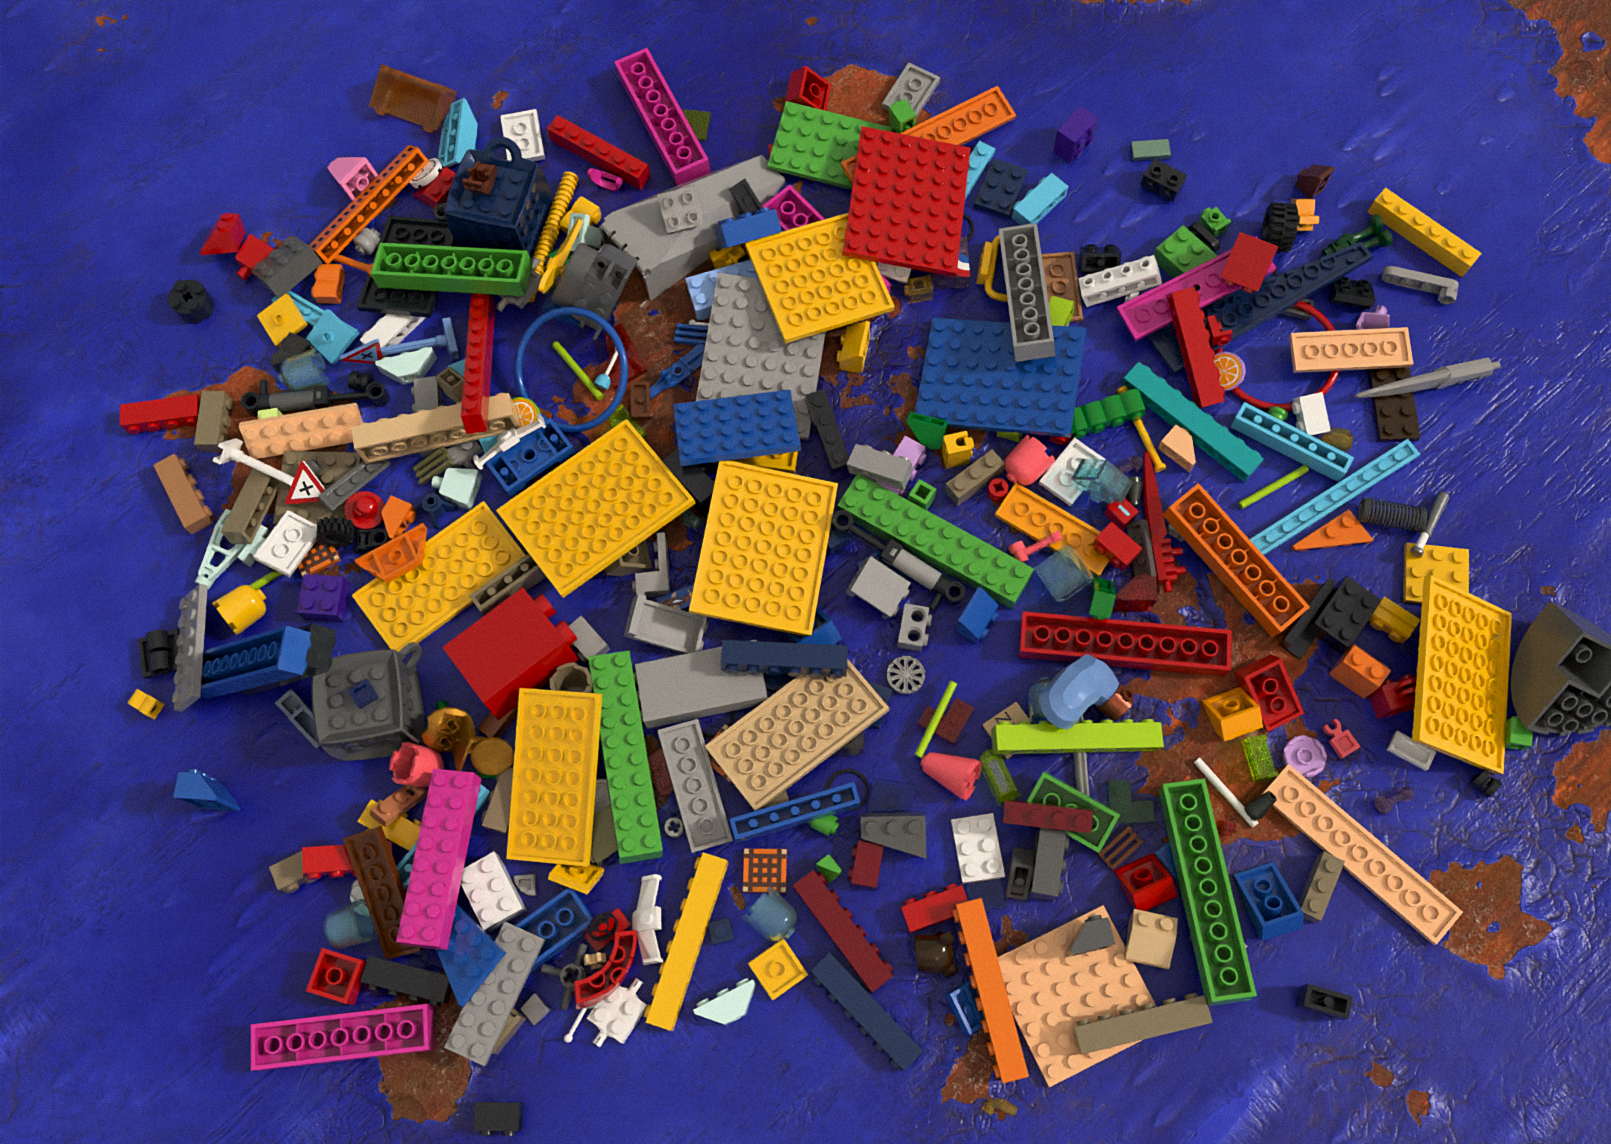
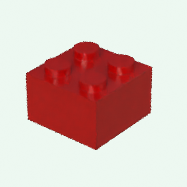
M322 948L306 991L345 1004L355 1005L362 986L360 979L366 961Z

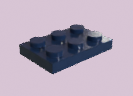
M994 158L974 202V207L1009 219L1029 169Z

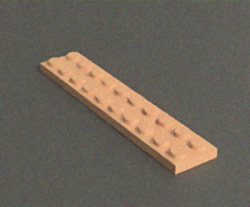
M1286 765L1262 793L1271 791L1277 798V801L1272 806L1323 851L1344 860L1343 868L1431 944L1437 945L1463 913V911L1291 765Z

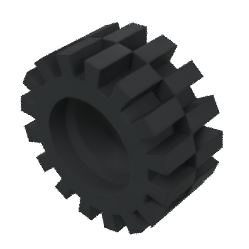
M330 516V518L324 517V520L320 519L317 522L316 539L318 543L321 542V545L326 544V547L333 546V548H337V546H340L342 548L344 545L349 546L354 540V523L345 517L341 519V516H337V518H334V516Z

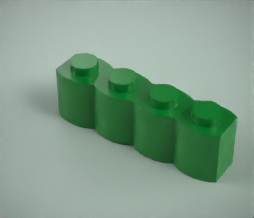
M1128 390L1119 395H1113L1100 401L1076 407L1071 439L1076 438L1078 440L1085 437L1087 433H1100L1106 427H1119L1125 421H1138L1142 419L1146 409L1139 390Z

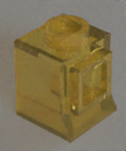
M930 274L907 279V285H904V292L906 297L909 296L910 303L933 300L934 290Z

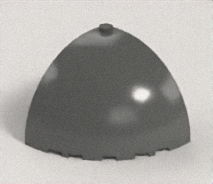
M1552 601L1546 605L1528 628L1518 647L1512 667L1511 695L1513 705L1526 729L1547 735L1551 732L1558 733L1560 736H1566L1567 733L1572 732L1577 734L1593 732L1595 727L1601 725L1611 726V635L1585 618Z

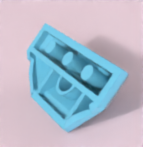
M465 98L450 104V111L442 126L438 160L443 167L448 168L460 163L467 150L475 149L478 124Z

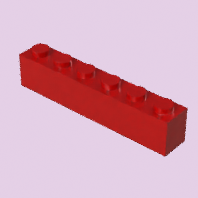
M559 115L555 117L547 128L552 142L602 170L621 177L624 182L640 191L651 177L648 164Z
M1190 287L1166 295L1194 403H1196L1198 408H1203L1224 402L1225 391L1219 382L1220 372L1215 367V353L1210 348V334L1208 329H1205V315L1203 310H1200L1198 291H1195V287Z

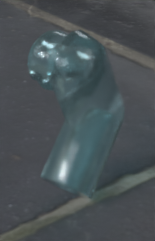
M690 508L681 513L682 521L685 525L695 529L703 526V518L691 514Z

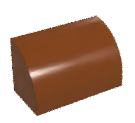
M518 706L500 720L489 711L477 726V729L487 737L500 738L517 717Z

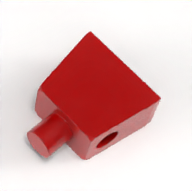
M249 234L235 256L236 261L241 266L236 275L243 281H246L253 274L251 270L254 269L255 265L265 260L270 252L275 249Z

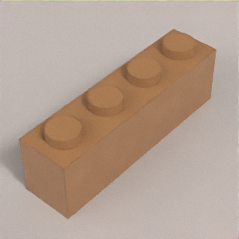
M173 454L154 464L153 466L184 528L191 534H194L213 524L210 517L213 515L212 511L207 505H204L202 500L205 498L202 492L196 489L195 484L197 482L194 476L188 473L187 469H189V466L185 459H180L176 454Z

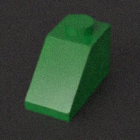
M910 412L907 424L919 442L932 450L941 449L948 421Z

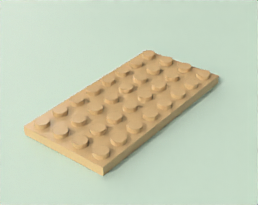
M848 659L847 677L835 679L826 676L827 682L824 679L825 676L818 678L810 677L809 675L797 676L705 745L706 750L754 811L761 810L889 711L886 703Z

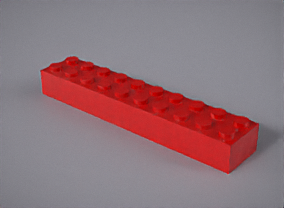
M1023 611L1020 618L1018 658L1073 663L1084 655L1089 654L1106 663L1107 666L1225 677L1231 671L1232 630L1113 619L1098 620L1091 617Z

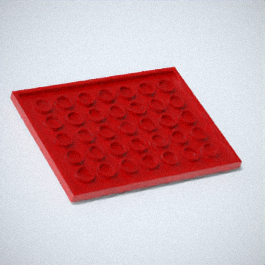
M861 126L842 256L955 277L958 266L971 148Z

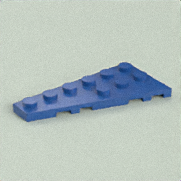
M456 904L447 951L436 949L457 1002L459 1006L464 1007L506 952Z

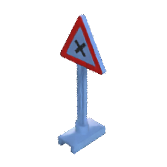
M448 317L442 319L443 335L383 348L380 347L379 339H375L340 356V361L376 364L375 361L381 360L383 358L382 355L395 354L434 346H447L451 361L459 360L451 319Z

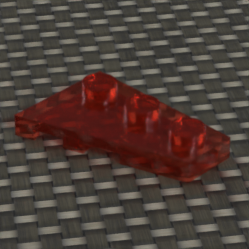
M620 323L613 328L619 335L626 351L628 383L645 374L648 370L626 329ZM605 332L607 351L611 362L615 353V345L608 333ZM617 356L610 371L612 374V388L614 390L618 389L620 380L619 356Z

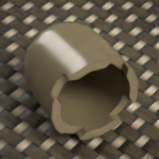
M565 663L559 666L553 676L550 677L551 690L593 693L592 678L588 669L578 666L576 663Z

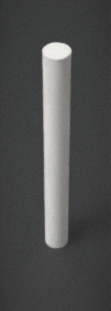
M1198 758L1194 762L1197 768L1252 828L1255 827L1259 822L1252 820L1246 814L1245 807L1203 760Z

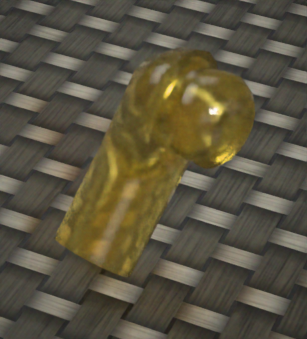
M999 1098L986 1099L982 1108L984 1112L990 1115L994 1114L996 1108L1012 1117L1015 1116L1018 1109L1016 1105Z

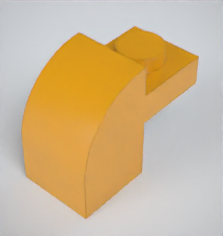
M1291 199V204H1296L1298 209L1297 231H1313V224H1319V216L1314 215L1315 199Z

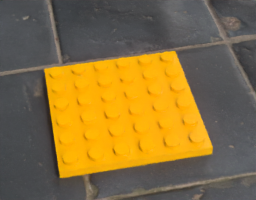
M848 213L745 242L746 251L785 344L894 311L895 306L874 261L842 256Z

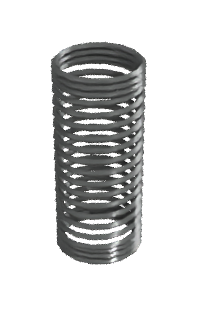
M1363 497L1358 509L1359 522L1375 523V525L1379 526L1386 525V527L1389 526L1390 528L1397 527V529L1400 528L1401 530L1408 529V531L1411 530L1418 533L1424 529L1427 519L1425 507L1381 501L1380 499H1370L1368 497Z

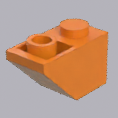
M392 495L381 512L391 540L405 533L409 524L416 517V509L412 504Z

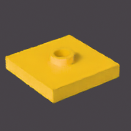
M284 294L257 315L277 347H280L308 326L289 294Z
M592 863L588 867L557 864L549 873L548 880L588 895L603 876L604 868Z
M784 938L748 963L772 1001L808 976V973Z

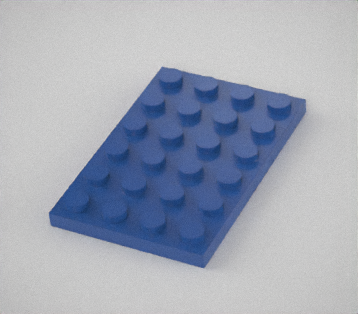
M790 390L673 404L681 466L801 451Z

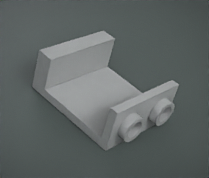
M870 556L863 561L845 593L851 597L857 595L883 613L882 618L887 619L896 615L900 608L898 604L901 599L904 600L910 591L908 587L911 583Z

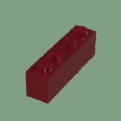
M1006 799L1003 823L1091 833L1093 809Z

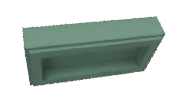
M1169 139L1131 142L1133 161L1154 160V158L1170 159Z

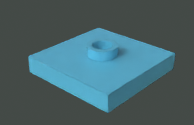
M328 309L324 311L306 339L331 364H336L356 335Z

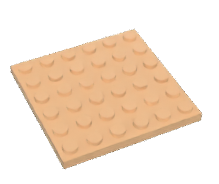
M1104 905L997 957L1013 1017L1048 1087L1140 1042L1135 1041L1079 1055L1072 1028L1077 1026V1021L1089 1019L1090 1023L1099 1021L1098 1016L1110 1013L1112 1018L1120 1016L1119 1011L1132 1008L1133 1012L1142 1011L1141 1006L1154 1003L1155 1007H1157L1134 962L1125 960L1126 947ZM1101 915L1102 918L1108 917L1115 941L1114 945L1109 948L1066 958V950L1078 929L1085 923L1088 917Z

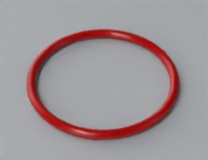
M1302 301L1293 305V307L1313 316L1326 331H1336L1331 322L1311 305ZM1222 348L1216 350L1215 355L1221 353ZM1331 371L1324 385L1314 394L1323 392L1324 396L1335 383L1340 371ZM1238 386L1230 390L1242 401L1254 407L1268 411L1270 407H1280L1285 411H1292V403L1276 404L1264 402L1246 394Z

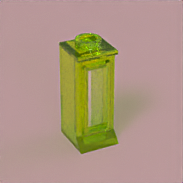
M993 749L982 752V756L978 761L982 763V771L998 806H1003L1006 799L1018 800L1021 795L1001 754H993Z

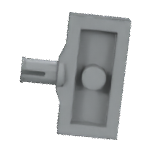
M474 440L455 444L448 448L447 451L453 463L449 468L465 466L466 469H470L471 466L472 469H476L471 462L473 456L483 452L478 442Z

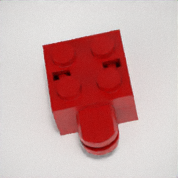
M1413 674L1401 677L1396 682H1393V680L1384 681L1378 689L1368 696L1377 719L1415 708L1417 676L1414 677Z

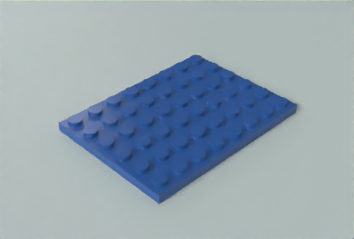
M932 318L915 413L948 421L947 427L1071 437L1087 328L1052 325L1055 356L1015 362L1011 323Z

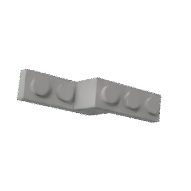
M665 532L657 533V540H654V550L658 552V559H655L656 571L635 573V580H632L633 592H636V595H645L646 599L661 597L671 593L668 546Z

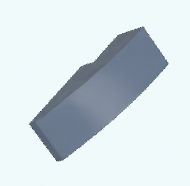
M290 689L275 704L317 749L320 745L316 736L313 710L293 689Z

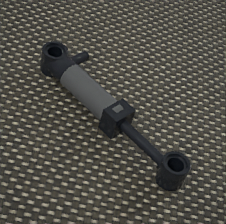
M260 380L259 394L247 392L241 397L240 403L249 415L258 417V411L278 408L280 412L322 409L333 407V402L368 399L376 407H383L390 401V394L380 382H371L366 387L365 392L333 394L329 387L325 385L314 386V390L267 393L268 381Z

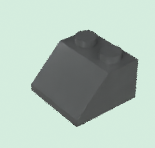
M1101 915L1088 917L1085 923L1080 926L1066 950V958L1109 948L1114 945L1115 941L1108 917L1102 918Z

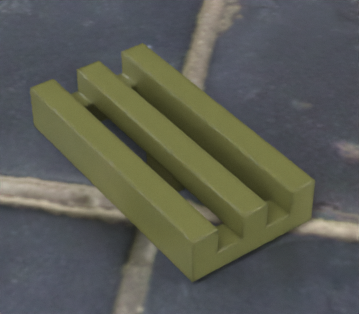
M441 447L415 465L413 470L417 472L416 477L420 479L418 480L419 484L424 485L432 480L434 476L439 475L453 465L447 449ZM431 469H434V470H432L430 473H428L427 475L424 476L425 473H427V472L430 471Z

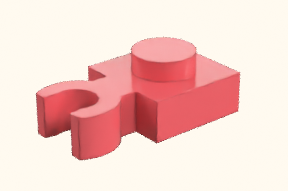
M1337 719L1332 721V724L1335 726L1334 730L1330 729L1327 724L1323 726V731L1333 737L1328 742L1340 759L1360 748V745L1348 729L1342 732L1341 723Z

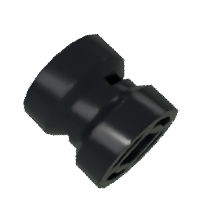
M352 370L348 377V387L353 390L361 389L365 392L366 387L371 382H374L373 374L366 372L361 374L359 371Z
M1482 769L1470 781V784L1475 788H1479L1486 798L1491 797L1502 785L1497 778H1492L1490 772L1486 769Z

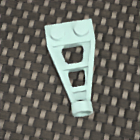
M228 509L224 511L215 525L198 572V577L194 581L198 585H208L207 590L238 558L246 544H236L230 550H225L220 546L223 537L221 530L231 512ZM215 552L226 556L217 567L210 564Z

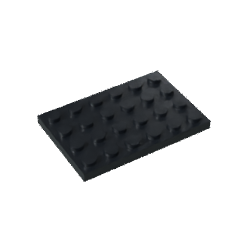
M389 216L379 244L397 243L455 247L456 241L445 220ZM377 248V250H376V253H375V256H374V259H373L372 264H373L374 261H375L378 248ZM368 274L356 307L359 311L431 318L439 291L378 288L374 279Z

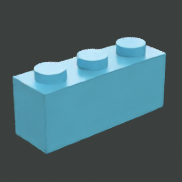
M1053 173L1043 177L1035 189H1030L1022 201L1019 200L1012 208V219L1020 225L1038 223L1066 197L1068 185Z

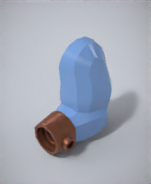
M1086 654L1055 675L1049 685L1039 694V705L1049 722L1058 728L1067 730L1075 725L1091 705H1096L1095 708L1109 719L1117 720L1132 706L1134 696L1130 689L1124 688L1118 682L1106 663Z

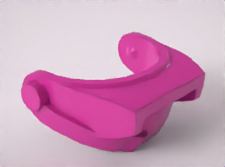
M593 168L587 171L590 180L598 186L615 192L619 191L623 182L621 177ZM605 177L616 181V183L603 180V178Z

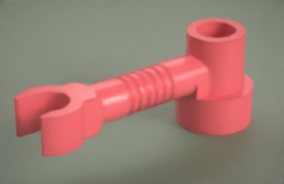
M1056 531L1026 548L1023 541H1018L1010 545L1008 550L1011 555H1014L1015 559L1025 563L1029 561L1028 555L1043 547L1059 542L1063 538L1060 532Z

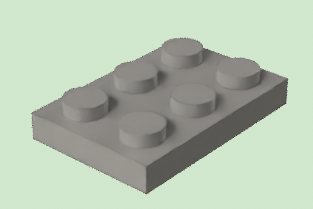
M908 62L884 99L882 108L889 111V106L894 102L906 99L917 115V118L940 83V77Z

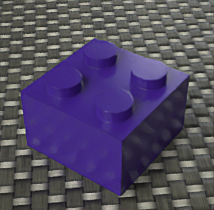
M1079 106L1057 130L1053 152L1070 164L1075 158L1079 159L1084 151L1083 149L1086 146L1089 147L1095 140L1094 133L1098 128L1096 126L1098 117L1082 106Z
M304 574L297 613L305 620L344 622L351 584L344 577Z

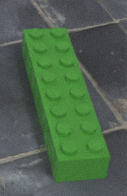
M380 243L371 275L378 288L525 296L533 264L528 251Z

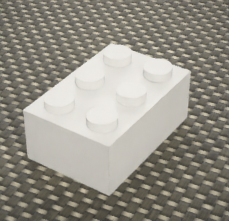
M492 852L463 869L461 886L484 931L490 933L502 926L504 922H509L527 912L500 855Z

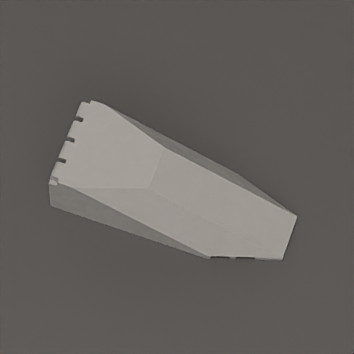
M763 155L707 173L661 192L664 193L695 185L705 224L667 233L656 194L604 218L605 222L599 226L603 243L614 247L617 246L623 252L638 259L635 267L644 275L643 279L649 300L652 301L708 260L711 251L714 249L721 250L714 227L719 225L718 221L731 217L735 221L737 220L736 216L743 214L728 190L729 188L746 179L763 206L778 193L785 183V179L778 171L767 169L768 161Z

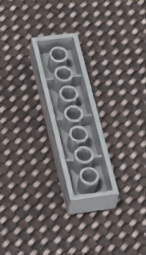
M1037 223L999 229L1015 362L1054 357V337Z

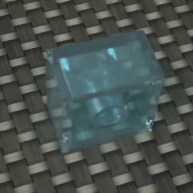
M1082 459L1071 478L1077 484V488L1089 493L1090 498L1096 502L1122 503L1133 484V481L1108 460Z
M1067 544L1034 568L1055 600L1062 603L1095 580V577L1073 546Z

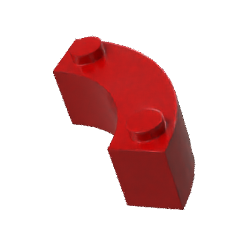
M637 930L615 932L613 951L605 966L590 977L574 981L576 1010L601 1002L622 984L633 963L637 943Z

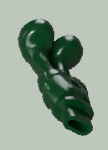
M1375 214L1368 219L1365 229L1353 234L1344 233L1336 241L1330 243L1327 248L1323 249L1322 254L1323 256L1334 254L1336 251L1357 244L1358 241L1376 235L1374 238L1362 242L1367 249L1377 246L1384 248L1392 245L1393 238L1388 230L1382 231L1383 221L1378 214Z

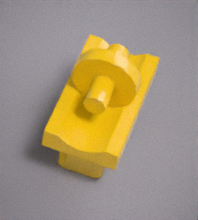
M741 244L723 248L720 251L714 249L709 253L715 269L737 264V260L745 255Z

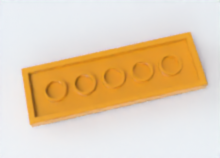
M1018 483L1014 484L995 513L996 518L1037 542L1059 531L1063 539L1046 547L1098 578L1109 562V559L1104 555L1098 554L1092 545L1095 538L1101 533L1099 530Z

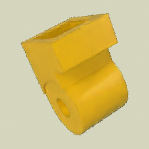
M138 689L135 690L127 702L154 720L165 705Z

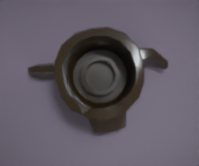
M938 931L936 935L914 936L919 973H943V976L947 978L957 974L958 967L953 962L952 944L954 940L950 932Z

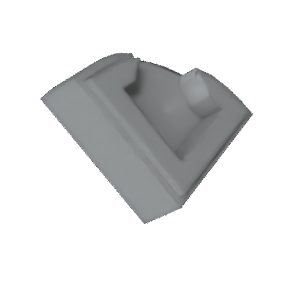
M536 874L514 876V882L520 891L529 896H537Z

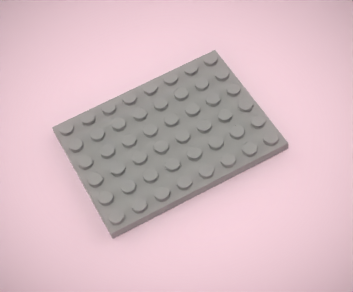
M718 272L696 401L790 390L798 433L801 435V439L808 440L812 419L804 399L805 395L816 392L825 332L785 344L757 278Z

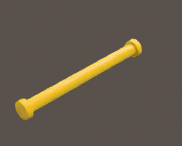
M1122 386L1116 392L1119 395L1128 391L1127 386ZM1141 419L1133 421L1155 466V473L1166 469V465L1161 462Z

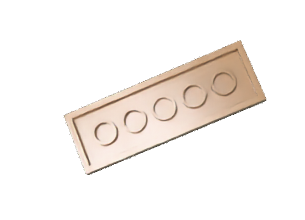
M1408 327L1302 332L1289 335L1294 373L1402 368L1413 365Z
M357 403L240 422L239 429L250 457L259 459L282 455L284 451H306L353 443L351 427L363 423Z

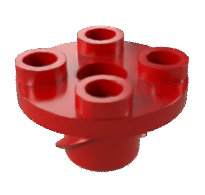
M360 491L353 494L346 501L345 517L354 523V527L357 530H370L382 523L383 517L381 512L385 504L375 493Z

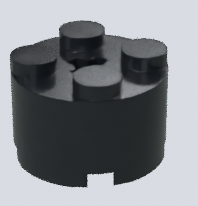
M178 280L174 283V287L169 293L168 303L170 307L186 323H201V320L204 318L208 319L214 311L215 303L212 296L196 280Z

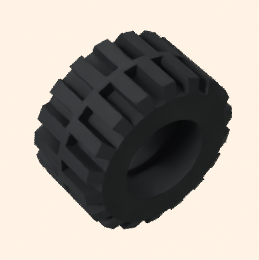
M1271 202L1266 209L1262 224L1261 240L1278 246L1277 252L1288 253L1294 244L1299 217L1297 205Z

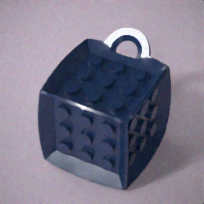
M497 137L489 141L484 150L469 149L466 151L453 178L444 212L449 230L459 247L528 251L530 259H532L552 206V199L547 179L538 163L522 158L521 150L513 140L507 137ZM498 148H506L511 154V161L494 157L495 151ZM477 161L498 167L494 186L489 195L471 192L464 188L462 180L463 178L469 179L468 169H472Z

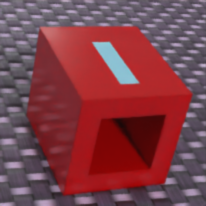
M1121 495L1118 499L1113 498L1107 503V510L1104 515L1119 529L1123 530L1136 519L1139 511Z

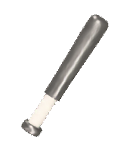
M1441 491L1436 495L1428 513L1425 527L1420 531L1417 544L1410 550L1412 556L1417 558L1423 556V548L1428 538L1431 537L1448 503V493Z

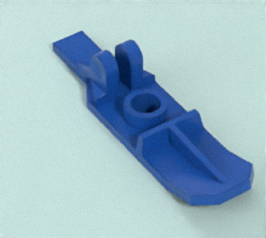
M697 344L684 357H680V360L667 370L661 371L660 379L650 387V398L653 399L664 389L676 387L702 366L705 345ZM676 370H681L679 374L675 373Z

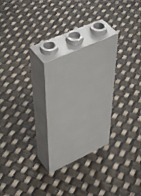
M722 647L635 664L636 672H633L635 684H638L639 691H636L638 703H641L642 710H639L641 722H644L648 729L759 706L768 699L764 674L750 675L746 672L729 674L722 671Z

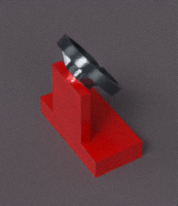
M617 908L612 913L605 912L594 917L589 923L588 932L584 936L598 953L614 941L615 932L626 931L632 924L622 911Z

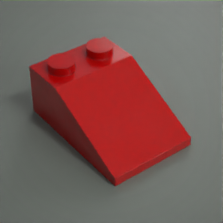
M1270 654L1234 672L1240 687L1260 706L1262 724L1266 732H1270L1305 714L1281 658Z

